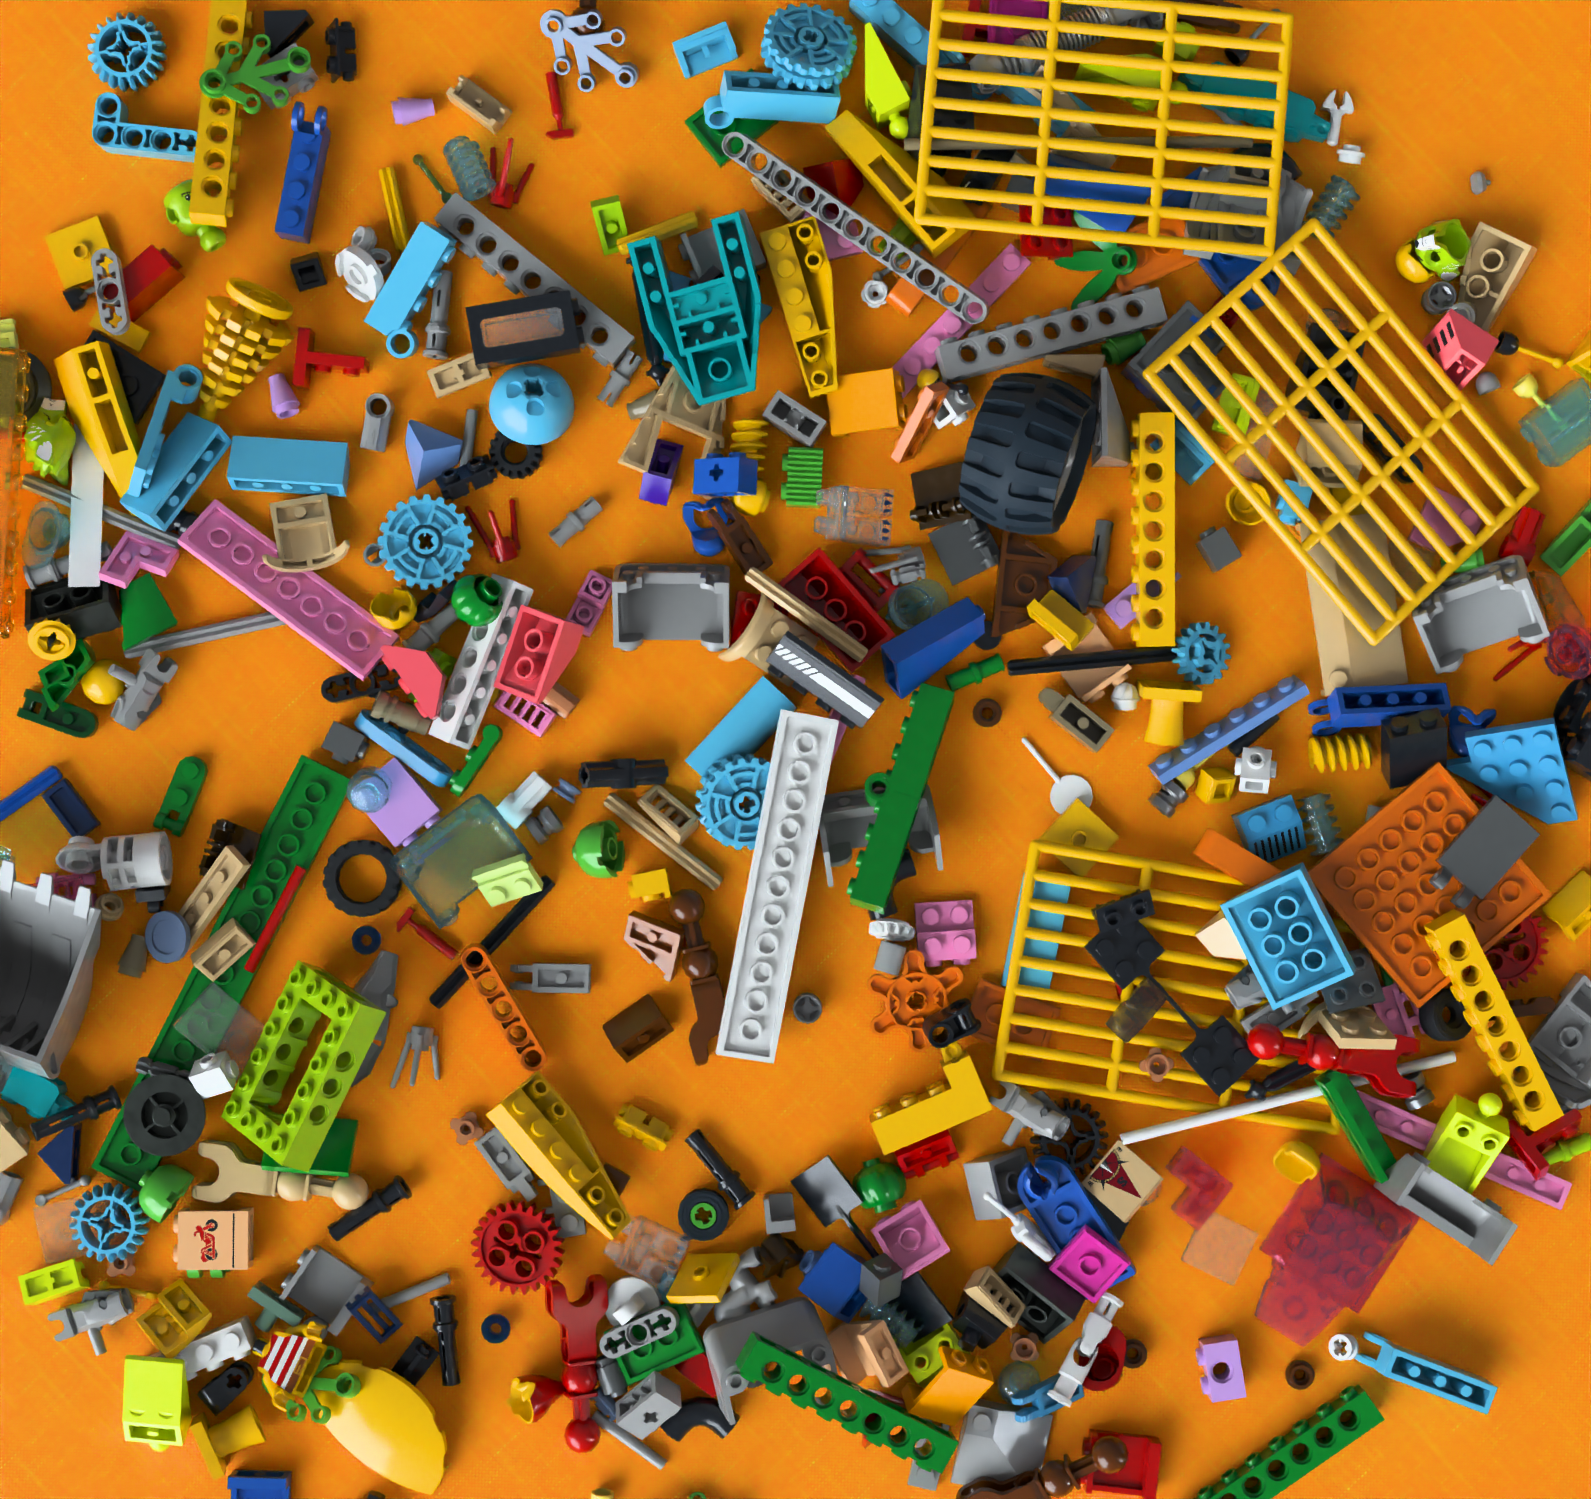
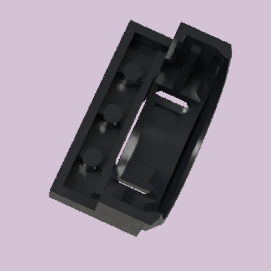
M1591 670L1578 676L1565 688L1556 703L1552 717L1555 719L1566 767L1591 781V712L1586 713L1583 718L1582 716L1591 700ZM1567 733H1575L1576 735L1567 736Z

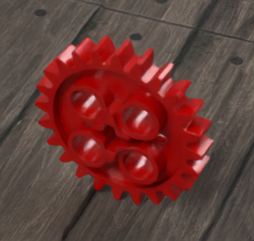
M1531 913L1503 937L1510 939L1520 933H1524L1523 938L1503 942L1501 948L1492 946L1484 953L1486 957L1491 953L1496 956L1497 961L1492 970L1502 990H1506L1508 982L1512 987L1517 988L1518 979L1528 983L1527 973L1538 974L1533 966L1535 964L1544 965V962L1538 957L1540 954H1548L1547 950L1541 948V944L1549 942V939L1542 938L1540 935L1547 928L1536 925L1542 919L1541 916L1531 917ZM1518 944H1521L1524 948V953L1521 958L1516 959L1513 955V950ZM1468 966V967L1466 968V969L1470 968V970H1469L1468 973H1467V976L1469 975V973H1470V971H1471V967H1470V966Z
M510 1200L506 1207L499 1203L496 1206V1211L492 1208L486 1212L487 1217H482L478 1221L482 1227H476L473 1231L478 1237L474 1238L471 1244L478 1247V1249L474 1250L471 1255L480 1257L475 1267L484 1266L485 1271L481 1277L490 1275L492 1277L490 1281L491 1286L497 1281L500 1282L501 1292L507 1286H510L511 1294L513 1295L519 1287L523 1295L529 1291L530 1287L536 1292L540 1288V1283L545 1286L546 1282L550 1280L549 1277H555L558 1273L555 1268H559L563 1263L558 1257L562 1256L565 1250L558 1246L565 1239L556 1237L561 1227L551 1226L555 1217L546 1219L544 1217L546 1213L545 1208L539 1213L536 1212V1203H533L529 1208H526L525 1200H521L517 1207L513 1200ZM504 1223L511 1224L514 1227L515 1234L508 1233L505 1230ZM531 1234L539 1236L542 1243L540 1245L535 1244L531 1240ZM515 1243L519 1244V1250L521 1251L517 1250V1245ZM496 1249L501 1250L505 1254V1260H501L495 1255ZM522 1260L531 1264V1271L523 1268Z

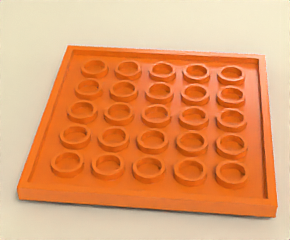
M1436 762L1308 870L1317 891L1324 896L1331 908L1416 1008H1420L1451 982L1449 976L1446 977L1438 966L1440 958L1437 952L1432 951L1426 942L1425 936L1428 934L1424 928L1425 924L1453 909L1465 914L1485 953L1552 896L1521 858L1512 865L1482 900L1474 896L1465 909H1458L1450 902L1452 897L1463 887L1453 876L1442 890L1440 888L1436 889L1428 882L1441 868V865L1435 860L1479 812V808L1440 762ZM1458 940L1451 944L1450 953L1457 949Z

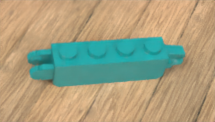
M1216 61V62H1214V63H1211V64L1226 65V64L1221 63V62H1219V61ZM1180 73L1177 77V81L1183 82L1187 86L1188 91L1276 99L1277 85L1268 81ZM1288 90L1284 141L1299 143L1302 138L1323 143L1328 136L1331 123L1314 114L1316 106L1313 100ZM1200 104L1206 109H1216L1227 113L1229 118L1236 121L1243 120L1253 124L1255 127L1273 128L1275 111Z
M13 1067L1 1092L3 1100L10 1104L16 1105L18 1103L27 1108L26 1112L37 1119L49 1117L77 1104L65 1095L67 1086L63 1080L59 1078L52 1080ZM70 1115V1116L65 1117V1118H63V1119H61V1120L64 1121V1120L69 1119V1118H71V1117H73V1116Z

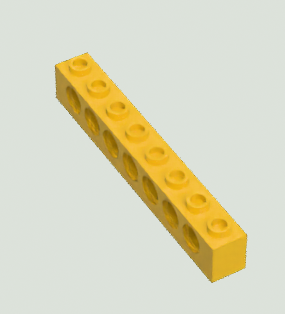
M211 0L204 72L209 69H216L225 53V45L230 41H236L241 44L243 56L239 61L233 62L228 73L239 71L242 66L244 55H248L250 52V38H246L247 29H252L253 11H248L247 0ZM227 29L237 30L233 34H227L224 32ZM235 48L229 50V53L233 55L239 52ZM212 82L209 86L212 88L219 87V83ZM241 84L233 85V87L241 91ZM201 92L189 215L192 224L227 227L228 217H233L234 200L230 199V191L236 190L237 172H232L233 162H239L240 146L235 145L236 135L241 136L242 118H238L239 109H244L242 104L226 96L210 98L204 95L203 92ZM221 108L229 110L226 114L222 115L216 113ZM217 135L226 137L225 140L220 142L213 140ZM214 162H220L224 164L221 168L218 169L210 167V165ZM212 189L221 191L217 196L207 194Z
M1173 412L1138 413L1136 420L1131 421V437H1136V449L1131 450V466H1136V478L1131 479V495L1136 496V507L1131 509V524L1136 525V536L1131 538V553L1136 554V565L1131 567V581L1136 583V594L1131 596V610L1136 612V623H1132L1131 639L1136 641V647L1175 646V414ZM1148 435H1153L1159 440V447L1156 451L1149 450L1146 447L1145 440ZM1149 464H1153L1159 469V476L1156 480H1151L1146 476L1145 470ZM1149 493H1153L1159 498V505L1156 509H1150L1146 505L1145 499ZM1149 522H1153L1159 527V535L1155 539L1148 537L1145 529ZM1150 551L1157 553L1159 556V564L1155 568L1148 566L1145 560L1147 553ZM1150 580L1157 582L1159 585V593L1155 597L1149 596L1146 592V584ZM1151 609L1156 610L1159 614V622L1154 626L1149 625L1146 621V614Z
M1453 909L1425 924L1424 928L1428 934L1425 936L1426 942L1432 951L1437 952L1440 958L1438 966L1446 977L1449 976L1453 984L1450 986L1451 992L1458 1002H1462L1465 1008L1463 1016L1471 1027L1474 1026L1478 1034L1475 1036L1476 1042L1483 1052H1487L1490 1058L1487 1062L1488 1066L1496 1077L1499 1076L1503 1084L1500 1086V1090L1509 1102H1512L1515 1108L1512 1113L1520 1126L1525 1125L1535 1132L1564 1116L1465 914ZM1458 940L1457 949L1450 953L1451 944ZM1470 966L1471 971L1469 975L1463 978V970ZM1483 991L1482 999L1475 1003L1477 993ZM1495 1016V1023L1488 1028L1489 1019ZM1508 1041L1506 1050L1500 1052L1501 1045ZM1520 1066L1519 1074L1512 1077L1514 1069ZM1532 1091L1531 1099L1525 1102V1096Z

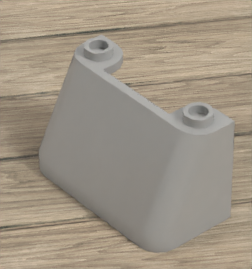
M1519 555L1505 557L1447 578L1412 611V618L1436 674L1454 672L1463 662V654L1519 635L1521 641L1536 644L1550 636V631L1523 557Z
M624 563L617 565L612 579L613 648L633 651L637 649V646L642 645L643 640H701V645L706 647L708 651L718 652L724 648L729 649L730 567L723 564Z

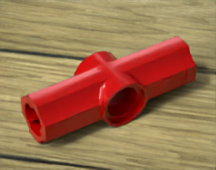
M1523 506L1518 511L1510 534L1506 535L1500 546L1498 558L1503 559L1512 555H1519L1523 557L1526 567H1528L1535 554L1536 545L1534 543L1546 515L1536 509Z

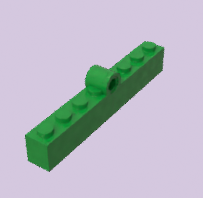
M921 683L919 691L914 690L910 699L909 707H913L911 716H905L900 733L904 734L902 743H896L891 759L896 760L893 770L887 769L886 774L874 773L865 782L866 801L874 807V813L877 814L874 824L869 823L865 834V840H868L865 851L860 850L855 866L859 868L856 878L851 877L846 894L850 895L851 905L883 915L885 913L954 704L955 692ZM877 787H882L885 789V792L876 794L873 790Z

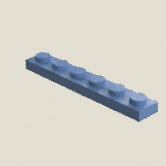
M1295 675L1284 678L1267 692L1256 695L1251 702L1243 707L1232 710L1227 717L1219 722L1208 725L1203 732L1195 737L1184 740V745H1180L1169 753L1160 755L1148 767L1152 774L1164 785L1304 698L1310 692L1306 684Z

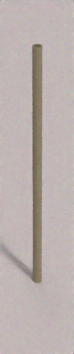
M1156 136L1060 138L1155 146ZM1167 136L1166 148H1252L1253 138L1232 136ZM904 138V150H920V138ZM932 138L931 150L1037 149V147Z

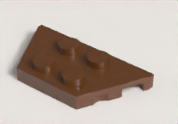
M1005 530L1001 532L990 637H998L1036 622L1029 616L1027 606L1034 599L1040 602L1050 590H1053L1047 576L1057 569L1058 562L1057 558L1048 552H1044L1028 539L1026 540L1017 533Z

